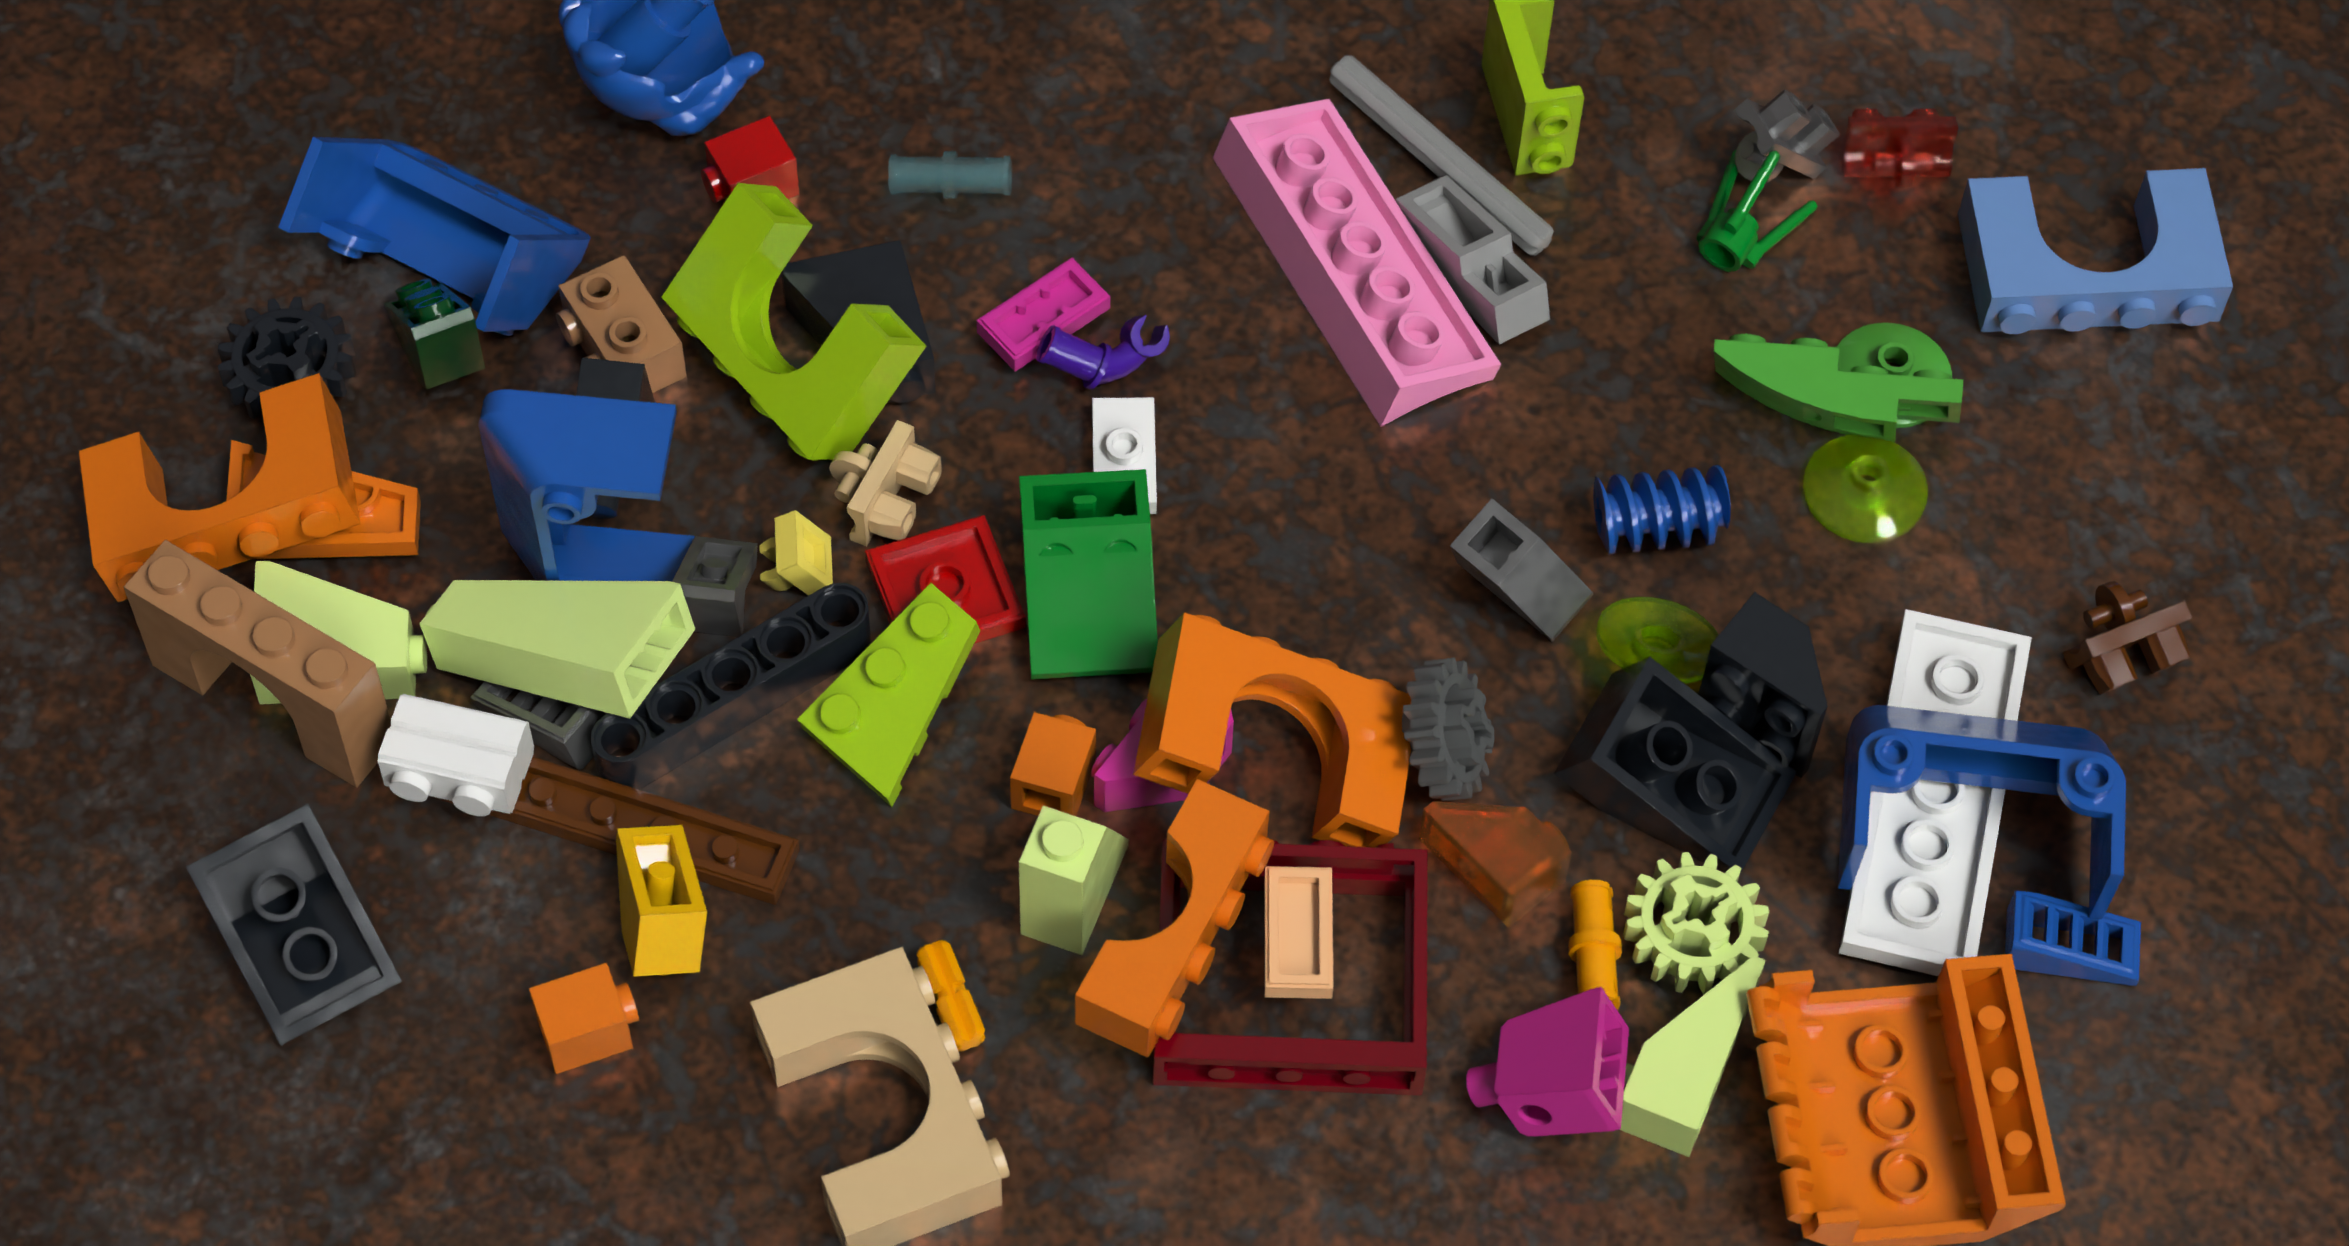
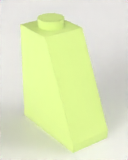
M256 561L255 593L374 662L385 699H399L400 695L403 694L415 696L416 674L427 672V643L424 635H415L409 610L271 561ZM250 675L259 704H281L262 683Z
M1043 806L1019 860L1020 934L1083 955L1128 848L1129 839L1106 826Z

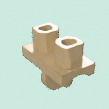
M897 420L879 452L874 446L864 443L858 453L840 451L834 456L829 469L831 475L840 483L834 495L840 501L849 503L847 513L855 523L849 533V539L867 547L874 534L894 540H902L909 533L916 516V503L899 497L896 494L903 485L928 495L933 491L942 472L941 456L915 444L914 426Z

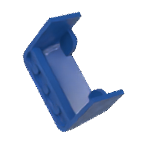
M313 137L278 228L288 233H320L329 238L327 246L330 249L348 257L360 259L364 251L384 253L473 298L471 307L478 312L475 321L477 329L483 332L494 331L509 336L513 335L514 330H526L532 325L558 292V285L565 283L580 264L591 239L581 229L418 148L388 139Z
M512 389L496 390L485 396L478 425L501 531L535 580L672 582L695 536L573 525L572 523L587 518L595 512L598 495L661 500L677 413L675 404Z
M1886 705L1867 707L1854 717L1846 737L1838 889H1852L1868 846L1870 791L1890 794L1902 793L1914 787L1919 780L2057 795L2060 796L2063 803L2072 811L2091 817L2089 918H2103L2124 877L2126 779L2111 751L2097 734L2077 727Z

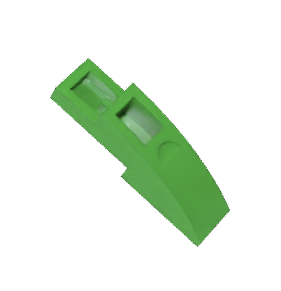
M1735 334L1730 336L1729 340L1715 339V371L1740 391L1765 406L1795 420L1828 431L1892 442L1896 440L1897 419L1960 423L1964 379H1951V376L1946 372L1919 370L1914 372L1913 376L1890 375L1886 369L1871 365L1853 367L1851 372L1839 371L1840 347H1828L1825 341L1815 338H1797L1792 340L1791 344L1766 343L1763 337L1754 334Z

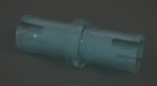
M944 151L943 157L891 155L888 170L889 190L891 194L943 193L944 199H957L958 193H1003L1004 195H1010L1012 190L1011 156L958 157L957 151Z

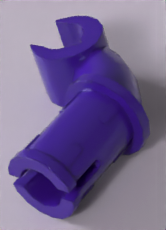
M1146 315L1135 316L1124 323L1120 331V344L1111 349V346L1106 343L1095 346L1062 331L1054 325L1050 326L1042 337L1036 359L1041 363H1047L1082 379L1083 387L1092 390L1098 384H1105L1126 377L1137 370L1148 357L1158 356L1164 352L1169 344L1168 325L1155 326L1151 340L1147 345H1143L1140 330Z

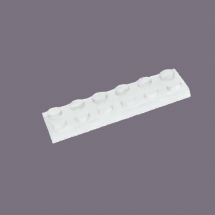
M1906 609L1901 622L1886 706L2017 721L2032 637ZM1919 780L1914 787L1902 793L1890 794L1870 791L1868 846L1850 891L1839 954L1939 976L1945 959L1977 957L2006 789Z

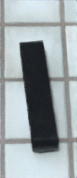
M848 583L827 585L655 685L630 719L610 713L604 715L596 722L591 731V746L598 777L640 790L851 665L871 644L869 606L865 594L856 586ZM838 620L853 622L844 627L830 625ZM783 652L798 653L796 657L790 659L776 657ZM739 683L745 685L742 689L736 691L722 690L724 686ZM685 715L690 717V719L680 724L666 722L675 716ZM621 748H632L635 750L624 757L611 755L615 750Z

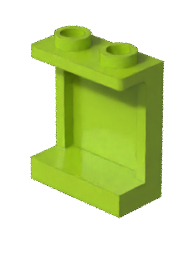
M1555 0L1489 1L1481 65L1515 176L1535 172L1548 174L1561 168L1570 167L1574 163L1584 103L1582 88L1576 85L1548 89L1542 77Z

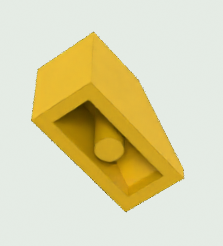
M683 825L617 828L616 848L621 928L633 977L700 972L707 910Z

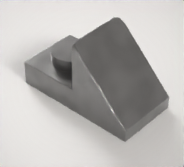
M695 536L672 582L681 584L695 627L694 632L733 637L741 636L744 622L745 590L757 565L758 543Z

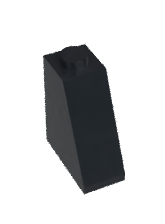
M900 240L787 263L781 272L786 309L820 346L823 345L851 303L888 305L921 339L926 348L887 403L911 402L922 395L936 393L934 356Z

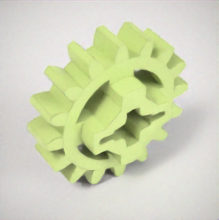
M1682 853L1679 867L1673 869L1664 859H1660L1656 862L1654 878L1640 874L1634 890L1636 895L1628 896L1624 915L1630 919L1626 921L1623 936L1624 940L1637 942L1632 959L1635 964L1651 959L1654 967L1650 979L1655 982L1662 979L1667 973L1675 976L1676 992L1682 993L1687 987L1688 981L1691 980L1698 981L1703 995L1712 989L1715 978L1719 977L1722 981L1753 955L1759 957L1757 951H1764L1769 931L1763 927L1766 925L1769 908L1764 905H1754L1760 887L1757 883L1741 887L1737 883L1741 872V867L1738 865L1732 866L1725 873L1716 870L1718 864L1717 856L1713 854L1707 857L1704 866H1695L1690 853ZM1661 901L1664 904L1661 922L1655 925L1653 911ZM1737 921L1739 937L1731 945L1728 941L1731 924Z

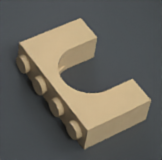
M903 947L750 1002L754 1031L777 1087L846 1062L877 1060L895 1065L906 1071L920 1084L928 1098L929 1106L924 1120L916 1132L903 1144L883 1154L821 1176L824 1204L841 1246H895L1002 1205L1001 1179L1010 1176L1007 1161L998 1140L993 1138L985 1141L977 1120L984 1118V1110L973 1082L967 1080L961 1083L952 1064L960 1060L953 1034L946 1022L936 1026L928 1006L935 1004V997L929 978L922 966L914 969L911 968Z

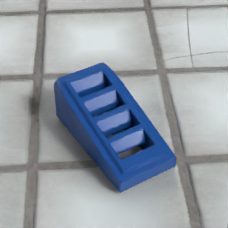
M2014 891L2007 908L2005 954H2012L2015 970L2137 986L2140 966V921L2105 912L2102 919L2089 918V907L2039 893ZM2033 926L2044 928V941L2032 938ZM2058 930L2069 931V948L2058 945ZM2083 933L2095 935L2094 955L2083 952ZM2108 937L2121 938L2120 962L2108 959Z

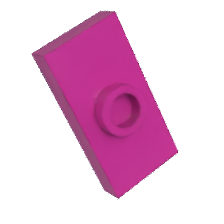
M1070 258L976 320L977 333L1016 372L1036 358L1042 337L1050 326L1055 325L1062 331L1073 334L1110 309V295L1073 258Z

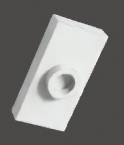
M1154 397L1092 398L1093 472L1146 469L1150 514H1156Z

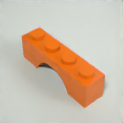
M1199 779L1196 780L1167 831L1166 863L1181 878L1188 891L1190 899L1187 906L1175 922L1153 936L1131 941H1105L1075 994L1076 1025L1147 1058L1159 1037L1166 1040L1172 1037L1185 1009V1003L1180 1001L1183 993L1190 982L1199 985L1205 978L1215 954V948L1210 946L1220 927L1226 930L1232 928L1244 903L1245 894L1240 892L1249 874L1259 877L1271 856L1274 840L1267 837L1268 810Z

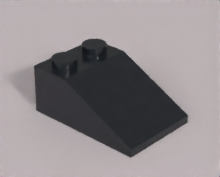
M1647 657L1611 674L1554 774L1604 813L1684 853L1689 852L1692 857L1704 863L1710 854L1716 855L1717 869L1725 873L1734 865L1741 867L1742 872L1797 772L1789 765L1785 768L1781 764L1782 760L1653 658Z
M308 804L186 866L280 1045L402 982Z

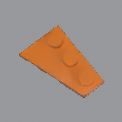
M231 440L226 501L246 488L263 465L266 455L254 452L252 445ZM351 471L360 518L359 525L254 559L418 555L421 509L418 488Z

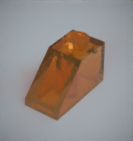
M1433 801L1423 809L1419 840L1508 928L1566 882L1572 854L1566 838L1556 826L1548 821L1541 822L1526 807Z

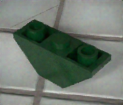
M423 279L406 284L395 290L397 299L383 303L415 377L424 388L430 389L485 369L472 309L442 283L432 286L430 279Z

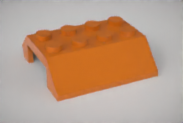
M2012 954L1945 959L1936 983L1811 993L1815 983L1813 971L1804 970L1772 973L1771 979L1767 983L1746 992L1754 1037L1767 1041V1043H1763L1756 1048L1765 1099L1779 1104L1767 1111L1776 1161L1791 1167L1779 1173L1787 1220L1801 1224L1804 1238L1826 1246H1936L1983 1242L2064 1209L2066 1205Z

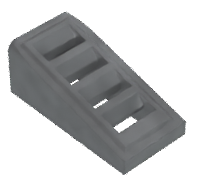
M486 681L470 697L473 704L484 712L528 721L534 744L579 770L583 769L594 757L591 746V731L594 725L604 715L608 714L548 697H543L534 709L529 712V709L541 697L540 695L520 691L511 702H508L505 699L512 693L513 688ZM564 707H566L565 711L559 716V718L554 723H551L553 719L559 714V712Z

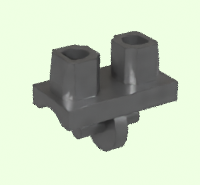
M1784 89L1764 107L1746 99L1734 109L1739 119L1750 123L1755 128V131L1747 134L1741 140L1735 153L1736 167L1744 178L1752 181L1771 151H1777L1780 154V159L1771 172L1768 181L1775 178L1781 172L1784 165L1813 179L1827 169L1818 153L1835 140L1840 133L1823 108L1812 104L1806 109L1793 93Z

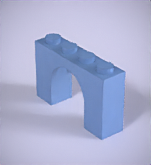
M2206 168L2146 171L2134 204L2145 259L2130 268L2116 272H2095L2076 267L2061 259L2048 247L2038 228L2028 176L1968 179L1959 207L1958 219L1980 331H2003L2007 334H2021L2029 330L2043 329L2081 331L2089 327L2124 326L2130 329H2137L2151 324L2183 323L2189 326H2198L2208 322L2220 321L2233 289V283Z

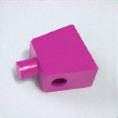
M1602 987L1587 990L1509 1019L1501 1027L1497 1062L1468 1069L1466 1083L1469 1096L1473 1104L1478 1108L1499 1104L1518 1132L1528 1137L1621 1129L1629 1027Z

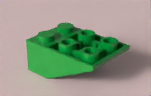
M1146 469L1019 476L1020 524L1031 679L1152 673L1158 638Z

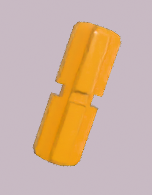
M938 940L932 944L922 946L917 951V964L924 968L929 978L938 1007L936 1011L941 1023L946 1022L955 1039L958 1052L979 1046L985 1041V1028L971 993L965 988L964 983L966 981L951 944L945 940Z

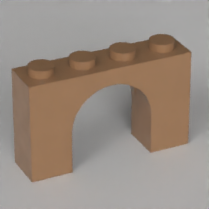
M167 540L163 541L125 584L124 590L152 666L203 696L233 662L262 683L285 707L294 721L306 758L356 788L378 763V752L386 731L391 726V718L374 662Z

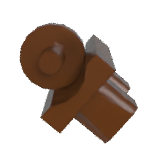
M2110 581L2098 586L2096 589V607L2083 612L2084 621L2090 629L2104 624L2108 631L2081 642V645L2063 652L2069 669L2072 670L2084 665L2089 678L2099 694L2102 695L2138 679L2125 649L2129 646L2139 643L2152 674L2189 659L2190 654L2180 624L2192 619V615L2186 602L2182 601L2136 620L2135 612L2148 606L2145 593L2142 590H2137L2127 594L2120 584Z

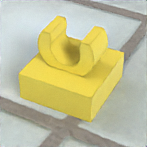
M796 510L774 518L775 537L765 540L759 546V551L772 562H776V567L761 573L760 580L775 591H785L794 585L808 596L827 585L833 584L831 536Z

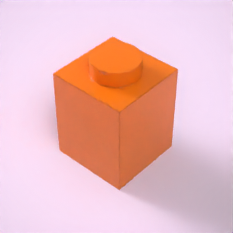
M1034 712L1010 776L1011 809L1039 816L1042 807L1046 806L1076 816L1096 761V729L1085 726L1080 720L1071 716L1055 715L1051 717Z
M607 962L529 988L535 1015L555 1074L633 1049L628 1024L639 1021L636 1005L627 982L615 986Z

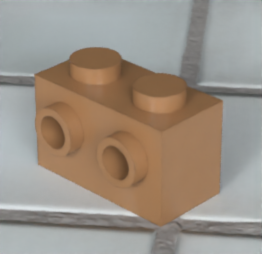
M625 255L558 285L563 309L556 313L558 325L570 346L581 345L587 354L585 358L645 364L652 393L687 377L682 342Z

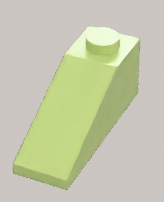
M1753 955L1645 1041L1635 1065L1626 1062L1621 1129L1619 1130L1690 1157L1748 1013L1749 1007L1746 992L1758 987L1766 960Z

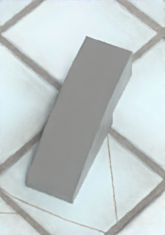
M1445 175L1396 198L1398 206L1463 306L1498 344L1550 320L1546 281L1513 252L1511 233L1449 176Z

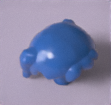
M562 0L559 6V23L563 29L568 51L579 77L600 102L613 111L636 120L651 121L672 136L693 135L704 130L728 107L737 93L744 87L747 80L763 68L765 62L763 56L754 51L745 52L738 56L732 54V49L725 37L714 4L715 0Z

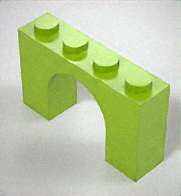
M737 183L661 298L678 315L677 322L680 327L690 335L700 339L713 353L715 365L728 376L735 378L751 395L750 402L753 407L764 416L773 419L786 433L789 446L797 454L812 461L833 460L836 453L840 451L853 452L922 354L926 345L888 305L851 303L815 356L799 369L791 366L780 354L774 343L769 324V303L776 280L813 225L776 186Z

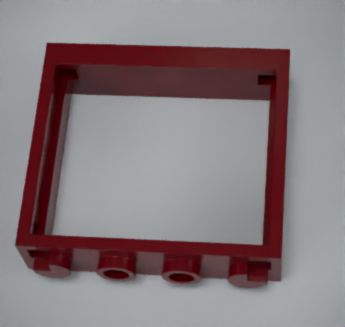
M1163 839L1159 932L1169 927L1180 916L1181 888H1186L1181 878L1166 863L1167 839ZM1274 840V847L1266 866L1331 867L1332 894L1403 896L1402 1042L1174 1032L1169 1040L1159 1037L1155 1044L1153 1085L1422 1096L1427 1069L1428 850L1394 848V843H1384L1376 847H1350L1333 840L1315 841L1310 845L1279 844ZM1265 868L1259 877L1249 874L1241 890L1264 891Z

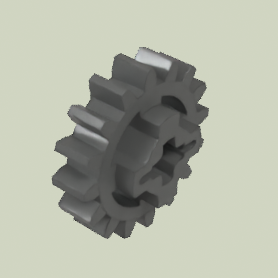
M1455 658L1424 661V666H1416L1414 668L1416 681L1408 682L1406 686L1412 699L1411 704L1403 705L1402 732L1412 749L1409 759L1410 764L1417 770H1420L1418 783L1421 787L1429 786L1430 798H1441V801L1472 798V793L1482 791L1480 777L1489 775L1490 771L1485 761V754L1492 753L1495 739L1494 727L1491 725V720L1487 718L1484 708L1486 696L1477 688L1478 677L1476 673L1468 674L1467 662L1456 661Z

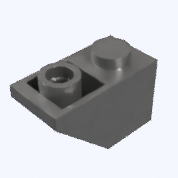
M1492 498L1450 545L1456 562L1551 642L1555 640L1594 595L1586 584L1540 537Z

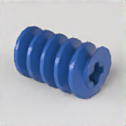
M1720 465L1710 467L1705 479L1700 470L1695 467L1684 470L1680 481L1672 470H1663L1659 473L1656 484L1648 473L1638 472L1633 478L1631 488L1626 478L1621 474H1614L1610 477L1606 490L1601 480L1595 476L1593 487L1595 521L1598 535L1608 555L1615 554L1619 536H1626L1632 552L1637 553L1640 552L1644 534H1651L1659 551L1665 549L1668 532L1675 531L1682 548H1689L1693 529H1700L1706 545L1713 546L1718 527H1725L1726 529L1729 527L1731 517L1730 494L1726 475Z

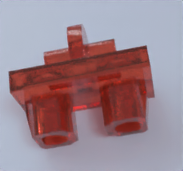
M1855 109L1852 112V117H1848L1842 162L1844 177L1894 176L1896 187H1911L1914 176H1951L1953 146L1958 132L1956 117H1940L1936 109H1914L1906 117H1883L1877 109Z

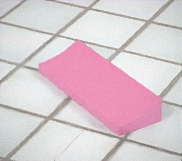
M1330 99L1229 118L1213 160L1380 427L1435 399L1494 379L1501 363Z

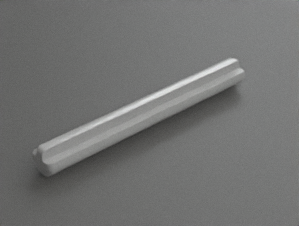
M1345 55L1332 66L1329 80L1334 87L1440 178L1445 175L1449 176L1511 233L1512 240L1526 253L1535 256L1547 248L1552 241L1551 237L1554 231L1546 221L1355 57Z

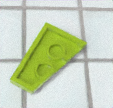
M930 583L800 715L797 720L801 728L887 804L893 807L902 789L900 782L913 756L919 755L928 737L926 730L941 700L948 697L980 633L977 621Z

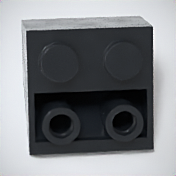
M1754 592L1711 644L1698 695L1782 760L1781 764L1785 768L1789 765L1797 772L1796 775L1802 778L1809 769L1828 707L1810 629L1803 622Z

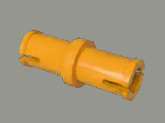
M1584 880L1573 885L1570 890V897L1573 903L1574 935L1569 939L1568 949L1571 960L1576 962L1578 994L1593 988L1602 987L1618 1010L1621 1004L1620 997H1618L1616 960L1622 954V942L1620 936L1614 932L1613 888L1610 887L1608 882L1602 880Z

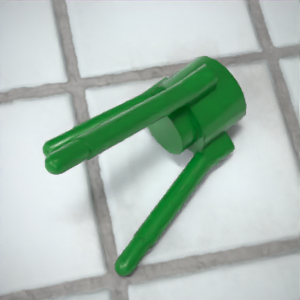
M1736 150L1732 152L1707 221L1696 236V240L1699 242L1700 253L1711 265L1718 269L1735 272L1740 269L1742 264L1749 269H1754L1765 252L1816 211L1817 203L1813 200L1808 201L1758 241V222L1748 212L1780 159V154L1777 151H1771L1736 208H1730L1724 213L1738 174L1735 164Z

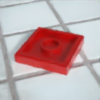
M985 515L865 550L866 564L889 624L932 583L977 621L980 633L974 644L1026 628V616Z

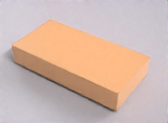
M1265 866V998L1332 999L1333 916L1331 867Z

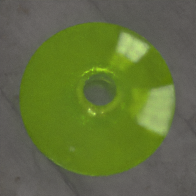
M1847 435L1826 443L1812 456L1803 479V493L1807 506L1813 516L1832 533L1851 541L1880 543L1898 538L1916 525L1926 507L1928 484L1924 471L1917 460L1897 443L1871 437ZM1861 475H1870L1877 480L1869 481L1862 478Z
M1631 597L1612 603L1603 610L1596 627V637L1599 646L1606 656L1620 668L1625 669L1631 664L1651 657L1684 684L1702 680L1710 646L1719 636L1716 629L1697 612L1679 603L1655 597Z

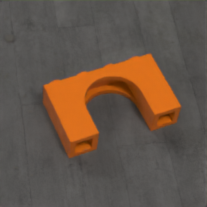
M320 373L259 392L267 439V451L263 465L251 483L240 493L210 508L179 510L168 507L163 469L139 431L79 451L93 566L117 602L128 599L124 590L125 584L164 540L176 545L216 570H220L257 557L270 555L273 552L306 541L326 537L334 532L360 524L341 410Z
M1184 612L1159 638L1133 775L1189 794L1197 779L1207 783L1220 770L1232 703L1241 700L1265 701L1283 708L1297 718L1307 729L1318 749L1321 761V782L1312 838L1317 840H1333L1350 847H1376L1380 844L1388 843L1398 835L1411 755L1410 743L1405 740L1404 733L1402 732L1403 705H1410L1412 700L1408 693L1397 690L1393 684L1385 680L1367 679L1339 669L1330 660L1309 658L1287 650L1270 638L1252 637L1224 627L1218 620L1205 615H1191Z

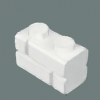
M403 694L399 697L391 718L390 729H387L378 752V765L384 785L388 786L394 794L403 799L423 802L427 800L428 796L450 800L461 811L475 816H487L491 810L510 814L513 813L522 787V780L525 779L532 760L534 743L528 721Z

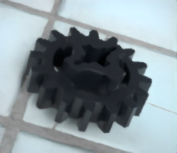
M294 297L289 308L280 309L278 302L273 298L268 300L267 313L260 315L249 307L245 310L248 321L247 325L241 326L232 323L228 325L227 331L231 342L219 343L218 352L222 363L217 366L223 386L228 389L231 402L234 405L245 402L249 417L255 419L262 414L259 392L320 373L331 395L344 397L347 394L343 378L355 377L356 370L352 358L356 355L351 335L346 334L342 318L338 315L328 319L324 304L319 302L310 311H305L301 297Z

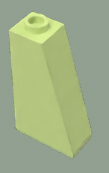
M453 580L419 623L436 668L439 670L629 719L695 631L681 584L671 581Z

